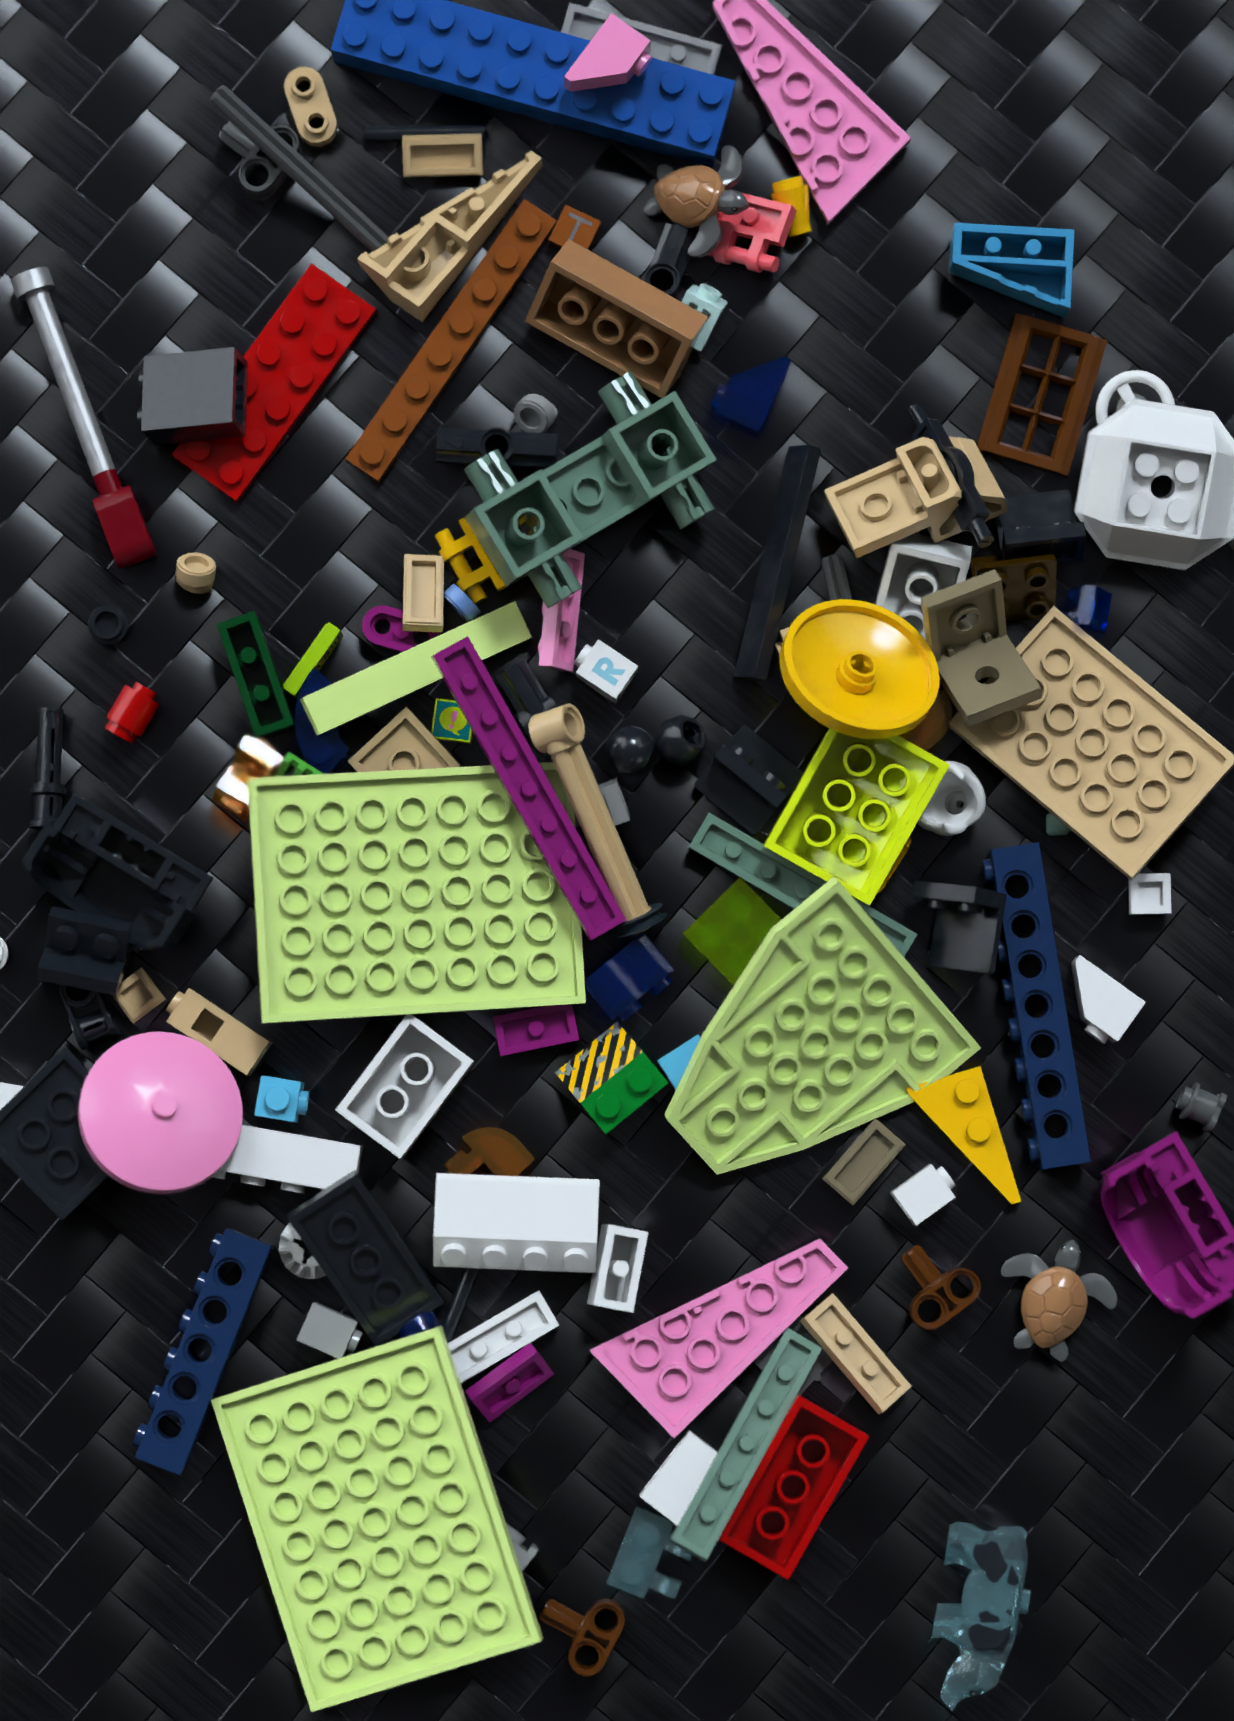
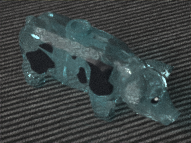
M956 1522L950 1525L944 1565L956 1563L972 1570L964 1584L962 1604L937 1603L932 1638H946L958 1645L960 1656L953 1662L947 1672L940 1695L942 1701L952 1711H954L956 1705L962 1699L988 1692L996 1686L1015 1640L1019 1613H1028L1031 1590L1023 1589L1028 1550L1025 1543L1026 1531L1021 1526H1000L997 1530L982 1531L973 1524Z

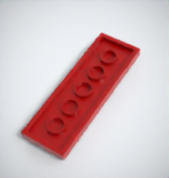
M311 263L243 356L248 361L246 436L183 442L172 453V457L238 503L377 312L376 308Z

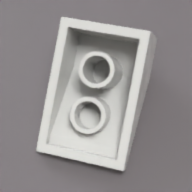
M918 533L891 543L875 605L888 609L902 617L925 639L921 597L965 581L970 566L972 547L946 540L934 543L930 536Z

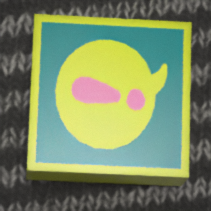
M436 698L431 733L441 741L471 744L472 730L456 701Z

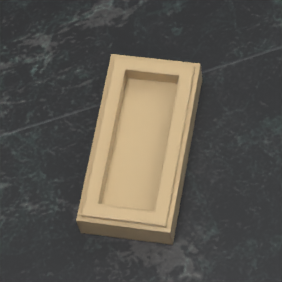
M482 134L402 136L404 177L483 175Z
M404 554L402 631L443 632L444 559L439 555Z

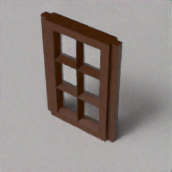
M1016 313L977 443L979 451L1067 477L1108 340ZM1033 334L1054 340L1045 370L1024 364ZM1061 342L1082 348L1074 378L1052 373ZM1021 372L1042 378L1033 409L1012 403ZM1050 381L1071 387L1062 418L1041 412ZM1009 412L1031 418L1022 448L1001 442ZM1038 420L1059 426L1051 456L1029 451Z

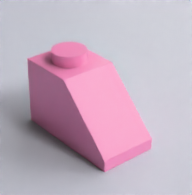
M611 13L564 76V87L573 92L626 84L633 74L639 77L649 65L652 56L649 55L651 41Z

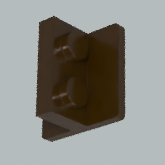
M1050 554L1010 560H1001V555L971 558L969 566L971 578L995 569L1002 579L1006 622L1043 618L1053 606L1056 607L1057 561L1055 555Z

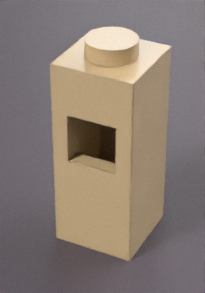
M188 988L185 994L179 991L166 1009L171 1014L166 1022L188 1037L210 1048L221 1059L247 1076H251L272 1045V1042L190 988Z

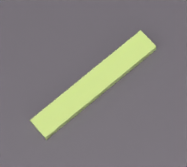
M516 602L507 604L302 697L300 701L316 736L442 679L431 656L467 636L481 660L532 638Z

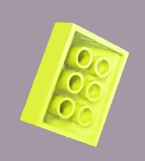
M829 728L765 840L764 847L825 881H829L835 876L851 896L870 906L950 764L901 736L886 739H863L848 736Z

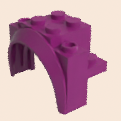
M1177 1132L1171 1133L1141 1152H1135L1101 1172L1104 1178L1101 1200L1108 1222L1128 1260L1146 1286L1164 1306L1175 1313L1194 1319L1232 1296L1230 1291L1234 1289V1228Z

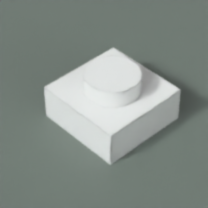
M1170 873L1138 874L1132 881L1128 878L1129 915L1171 914Z

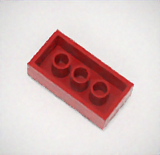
M797 1394L723 1529L719 1540L784 1578L789 1579L868 1440L869 1435Z

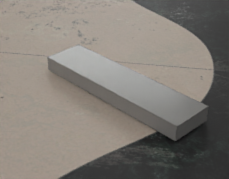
M569 3L561 32L591 41L610 14ZM617 16L651 41L649 55L652 58L714 75L722 45Z

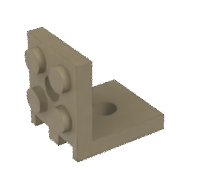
M995 569L921 597L925 639L936 658L940 683L968 727L1042 698L1040 685L1007 636L1002 579ZM966 614V617L964 619L958 620L961 616ZM985 677H993L997 679L994 683L991 684H982L978 682L979 680Z

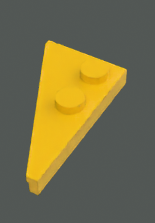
M981 1066L945 1076L926 1087L924 1086L928 1082L918 1084L920 1090L916 1092L912 1087L906 1088L907 1094L931 1118V1121L947 1135L951 1142L978 1168L1010 1204L1022 1202Z

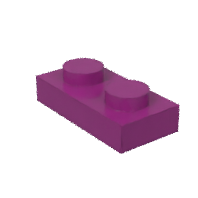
M572 1004L541 1006L493 1016L501 1057L579 1041Z
M530 1342L465 1392L490 1423L553 1376L554 1372Z

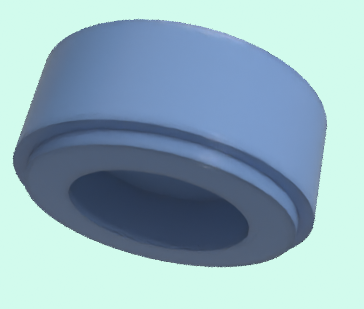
M454 583L444 592V598L467 622L474 620L481 613L472 600Z

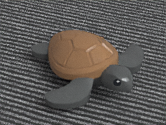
M726 145L722 148V161L718 172L703 165L688 166L676 171L667 164H661L657 168V179L659 181L654 186L655 197L649 199L643 211L650 217H658L665 213L674 223L688 228L699 226V232L688 248V254L692 257L701 258L706 256L721 242L723 231L717 217L720 212L727 215H736L749 207L748 201L742 193L730 190L731 187L737 185L742 180L744 174L742 158L737 149L732 146Z
M1070 1240L1060 1247L1055 1257V1267L1049 1268L1040 1257L1031 1253L1014 1256L1003 1264L1001 1268L1002 1276H1027L1031 1278L1025 1286L1021 1298V1313L1026 1328L1018 1332L1014 1337V1347L1019 1349L1030 1348L1035 1342L1041 1348L1049 1347L1050 1354L1055 1359L1063 1362L1068 1356V1348L1064 1339L1070 1336L1083 1321L1088 1304L1087 1296L1095 1297L1108 1309H1113L1116 1306L1117 1294L1105 1277L1097 1273H1089L1079 1277L1075 1273L1081 1261V1251L1075 1240Z

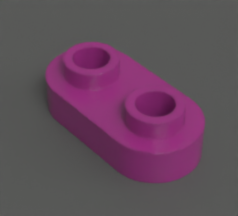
M381 605L371 608L365 614L362 621V630L366 639L371 644L399 653L418 645L414 642V636L417 631H402L403 610ZM378 622H389L390 630L386 634L377 633L375 627ZM426 632L429 635L428 640L441 635L440 632Z

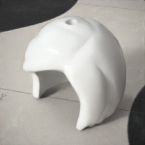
M945 761L950 766L917 824L923 829L936 834L953 836L964 832L968 826L976 823L982 817L986 806V795L979 779L969 767L959 762Z

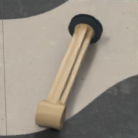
M569 703L533 715L528 725L531 740L540 752L551 755L599 872L626 918V921L614 927L616 932L612 935V938H622L649 929L665 919L667 914L659 912V909L663 906L662 903L647 904L580 744L585 735V724L579 710Z

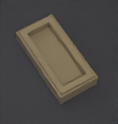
M875 1118L822 1179L851 1205H854L906 1144Z

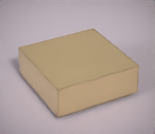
M142 967L121 982L116 996L112 995L133 1024H136L167 1000Z

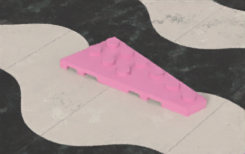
M715 0L712 8L803 180L806 185L808 184V189L827 225H829L910 142L911 137L767 0Z
M817 1239L589 1351L662 1427L675 1438L848 1267L821 1239Z

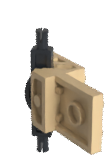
M921 403L913 404L907 410L917 429L912 435L914 441L895 449L896 459L824 490L826 500L856 558L927 528L934 543L960 532L970 531L978 542V546L985 548L991 545V542H994V537L985 521L1008 512L1006 499L974 440L948 437L941 422L937 419L929 418Z

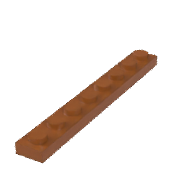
M524 199L355 443L345 458L346 462L377 483L382 480L552 233L557 220Z

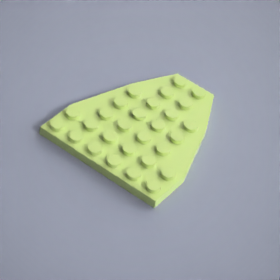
M833 876L771 928L702 1034L664 1115L669 1123L718 1175L804 1150L911 1104L915 1101L907 1094L906 1088L912 1087L916 1092L920 1090L918 1084L928 1082L924 1086L926 1087L950 1075L980 1050L981 1047L839 880Z

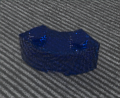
M313 667L302 684L296 702V736L303 756L309 765L323 774H335L352 753L342 741L338 726L316 736L300 701L302 697L333 684Z

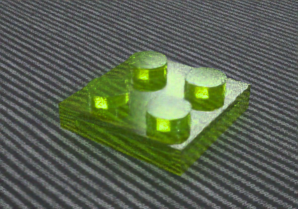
M739 878L682 935L734 987L771 928L782 919Z

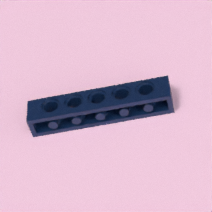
M226 1228L223 1235L216 1233L208 1252V1256L214 1258L209 1272L201 1271L193 1290V1294L199 1296L193 1311L186 1309L178 1328V1332L184 1334L178 1349L171 1347L164 1362L163 1370L168 1371L163 1387L156 1385L149 1400L148 1408L153 1409L148 1425L141 1423L132 1444V1446L138 1448L135 1458L178 1475L185 1473L211 1407V1400L215 1397L274 1245L231 1228ZM227 1262L238 1264L242 1270L241 1280L236 1285H228L221 1278V1269ZM212 1300H219L226 1306L227 1315L221 1323L210 1321L206 1315V1307ZM196 1338H204L211 1344L212 1353L206 1361L195 1359L191 1353V1345ZM181 1376L191 1377L196 1383L197 1390L191 1399L182 1398L176 1391V1382ZM165 1415H175L181 1421L182 1427L178 1436L170 1437L162 1431L161 1420Z

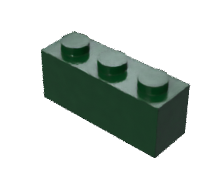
M252 611L217 623L216 625L255 738L260 743L297 730L256 612Z

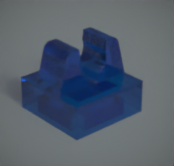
M1082 584L1081 588L1069 590L1067 597L1071 600L1079 601L1078 609L1075 613L1064 612V615L1079 627L1091 632L1106 633L1112 594L1096 585Z

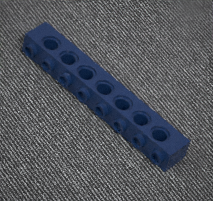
M1039 842L991 849L988 852V859L982 860L986 884L992 883L994 891L1007 894L1005 883L1010 877L1020 878L1026 886V892L1022 898H1012L1007 894L997 959L999 963L1005 962L1008 978L1002 979V991L1005 1003L1012 1002L1014 1018L1008 1019L1011 1042H1018L1021 1057L1014 1059L1017 1081L1018 1083L1025 1082L1027 1098L1021 1099V1108L1024 1122H1031L1034 1138L1027 1139L1031 1163L1038 1162L1039 1170L1091 1162ZM1023 916L1031 922L1032 933L1028 938H1019L1013 933L1011 925L1015 917ZM1031 956L1037 961L1039 970L1034 978H1026L1020 974L1018 962L1021 957ZM1031 995L1040 997L1045 1003V1012L1040 1018L1030 1017L1025 1011V1001ZM1037 1035H1043L1051 1042L1052 1049L1046 1058L1037 1057L1031 1050V1042ZM1043 1075L1054 1077L1058 1083V1091L1052 1098L1043 1097L1038 1091L1037 1084ZM1050 1115H1057L1064 1122V1132L1058 1138L1048 1136L1044 1130V1122Z

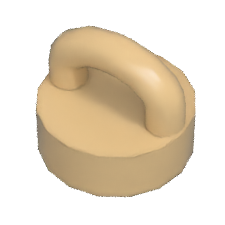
M194 552L184 554L177 559L175 576L176 581L183 589L196 594H204L212 589L216 573V563L212 558L205 554Z

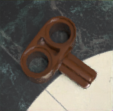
M919 1245L912 1247L901 1257V1261L922 1288L911 1300L909 1306V1315L916 1325L925 1329H936L974 1302L979 1296L981 1290L978 1276L972 1271L965 1268H954L941 1274ZM958 1275H966L971 1282L970 1293L963 1298L955 1297L950 1290L951 1281ZM926 1299H933L939 1306V1314L931 1322L922 1321L918 1315L919 1304Z
M609 1598L596 1601L584 1616L550 1599L540 1614L542 1622L572 1637L569 1649V1663L576 1673L583 1676L594 1675L604 1666L625 1623L624 1611L621 1605ZM608 1608L616 1612L618 1616L617 1624L611 1629H602L597 1626L594 1618L599 1610ZM583 1645H591L597 1649L599 1657L592 1665H582L575 1657L577 1649Z

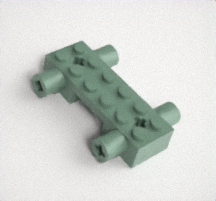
M630 371L598 391V394L617 423L616 426L610 428L598 439L542 471L540 469L520 482L517 481L498 449L479 458L464 469L484 502L475 507L465 519L506 587L528 575L547 608H550L582 588L562 554L659 496L663 499L680 529L687 527L715 509L695 475L705 470L717 459L675 391L651 404L634 374ZM659 445L662 453L660 455L655 454L652 447ZM526 523L530 530L526 534L521 533L517 527L519 524L521 526Z

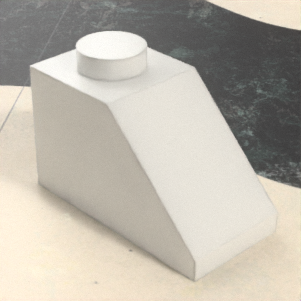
M1078 955L1071 962L1080 1020L1088 1025L1085 1031L1103 1044H1105L1107 1039L1112 1043L1118 1042L1146 1002L1084 957Z

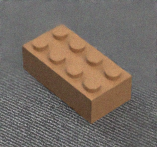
M568 239L552 259L525 322L621 376L632 371L642 388L663 398L680 377L708 317Z

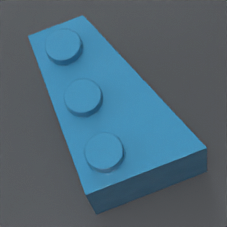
M954 223L950 235L949 273L1066 318L1071 307L1074 230Z

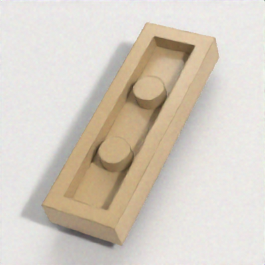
M833 1293L800 1320L802 1325L878 1415L883 1413L912 1387Z

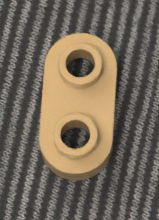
M299 67L292 70L285 79L284 90L300 137L312 146L326 145L333 140L337 133V121L322 77L316 70L309 67ZM308 81L311 83V87L308 91L301 92L297 89L298 83ZM315 117L324 120V124L318 129H314L309 125L310 121Z

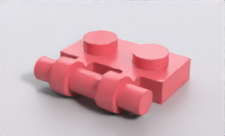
M742 193L747 199L749 207L736 215H727L723 212L717 215L722 227L723 236L718 246L707 256L714 257L716 262L729 265L731 262L746 265L747 270L758 273L763 270L776 272L779 266V258L767 255L769 244L784 248L797 210L789 204ZM738 236L752 239L749 250L735 246Z

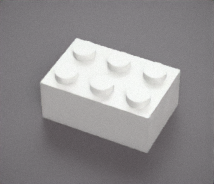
M407 1014L335 1110L398 1158L403 1159L475 1062L412 1014Z

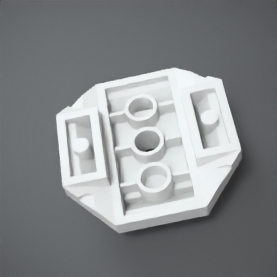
M1133 398L1088 432L1074 513L1081 522H1084V527L1105 557L1186 570L1234 538V439L1213 411ZM1161 475L1168 476L1172 482L1170 492L1163 497L1154 496L1151 492L1152 481Z

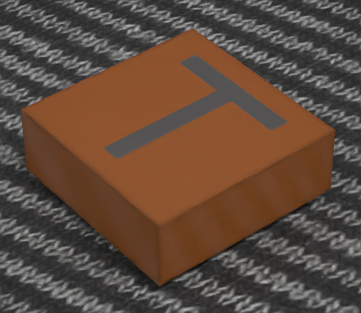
M565 205L548 242L561 249L567 240L570 239L589 250L601 226V221Z

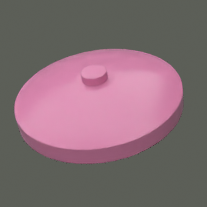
M170 1032L138 1034L126 1038L109 1048L91 1068L83 1084L78 1103L80 1133L89 1154L96 1164L117 1182L131 1189L152 1194L182 1192L194 1188L211 1178L225 1164L233 1152L242 1127L243 1108L240 1091L236 1080L226 1064L217 1054L202 1043L187 1036Z

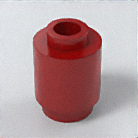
M135 682L132 688L124 685L106 716L109 721L105 729L133 744L137 736L141 737L160 705L153 700L157 693L138 682Z

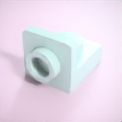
M692 284L682 300V303L708 317L694 346L699 351L704 349L721 313L728 303L720 298L722 294L717 289L706 284H700V286Z

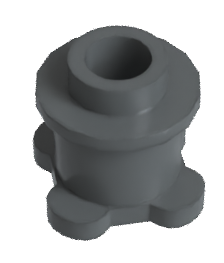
M1195 1082L1191 1088L1185 1086L1182 1089L1175 1108L1181 1110L1180 1119L1184 1120L1187 1117L1202 1124L1203 1131L1208 1132L1214 1129L1227 1100V1095L1224 1093L1217 1095L1201 1089L1200 1084Z

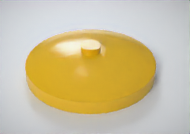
M838 599L816 604L803 611L793 621L781 646L779 658L781 674L794 700L816 721L848 736L863 739H886L904 734L922 722L938 694L940 681L938 664L934 653L924 637L899 615L872 603L852 599Z

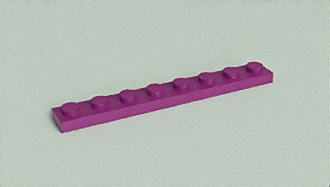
M467 636L432 655V660L588 939L592 940L626 921L469 637Z

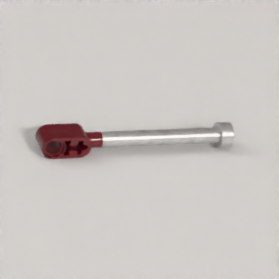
M37 267L24 271L13 277L11 284L17 300L27 301L100 496L92 500L114 560L120 570L157 556L131 486L128 485L122 488L49 294L55 288L48 267Z

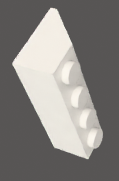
M437 1173L433 1267L596 1273L599 1180Z

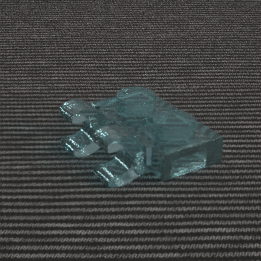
M636 1506L606 1584L643 1599L648 1587L675 1599L681 1581L655 1571L663 1549L687 1560H690L692 1556L690 1553L669 1542L672 1536L670 1531L673 1522L663 1516Z

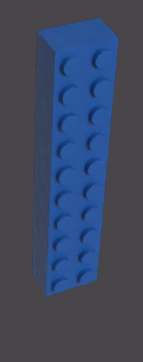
M345 0L331 46L334 63L713 168L736 81L652 58L645 71L639 77L633 74L626 84L570 92L564 87V76L589 44L590 40L447 0Z

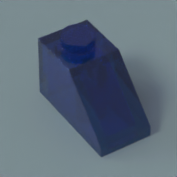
M785 356L731 376L727 386L719 384L710 405L717 408L714 420L754 438H758L790 368L791 359Z

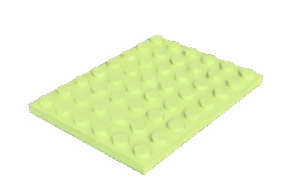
M554 762L539 763L575 827V812ZM492 765L247 779L261 1023L586 1003L582 927Z
M442 1325L211 1400L311 1712L543 1640Z

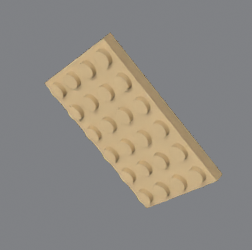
M1053 606L1016 647V650L1040 685L1042 698L969 727L958 712L949 721L948 727L1132 881L1234 767V754ZM989 677L984 684L994 683L997 679Z

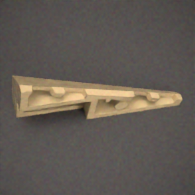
M532 151L525 154V159L506 171L500 169L493 174L490 181L475 190L471 187L421 217L419 224L403 234L398 235V233L390 236L387 238V243L370 254L367 252L362 253L357 258L358 264L393 303L423 322L543 166L542 158Z

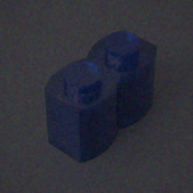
M643 932L585 980V988L612 1021L619 1016L624 1022L642 1007L638 1002L641 997L649 991L656 996L673 982L669 974L674 971V968Z

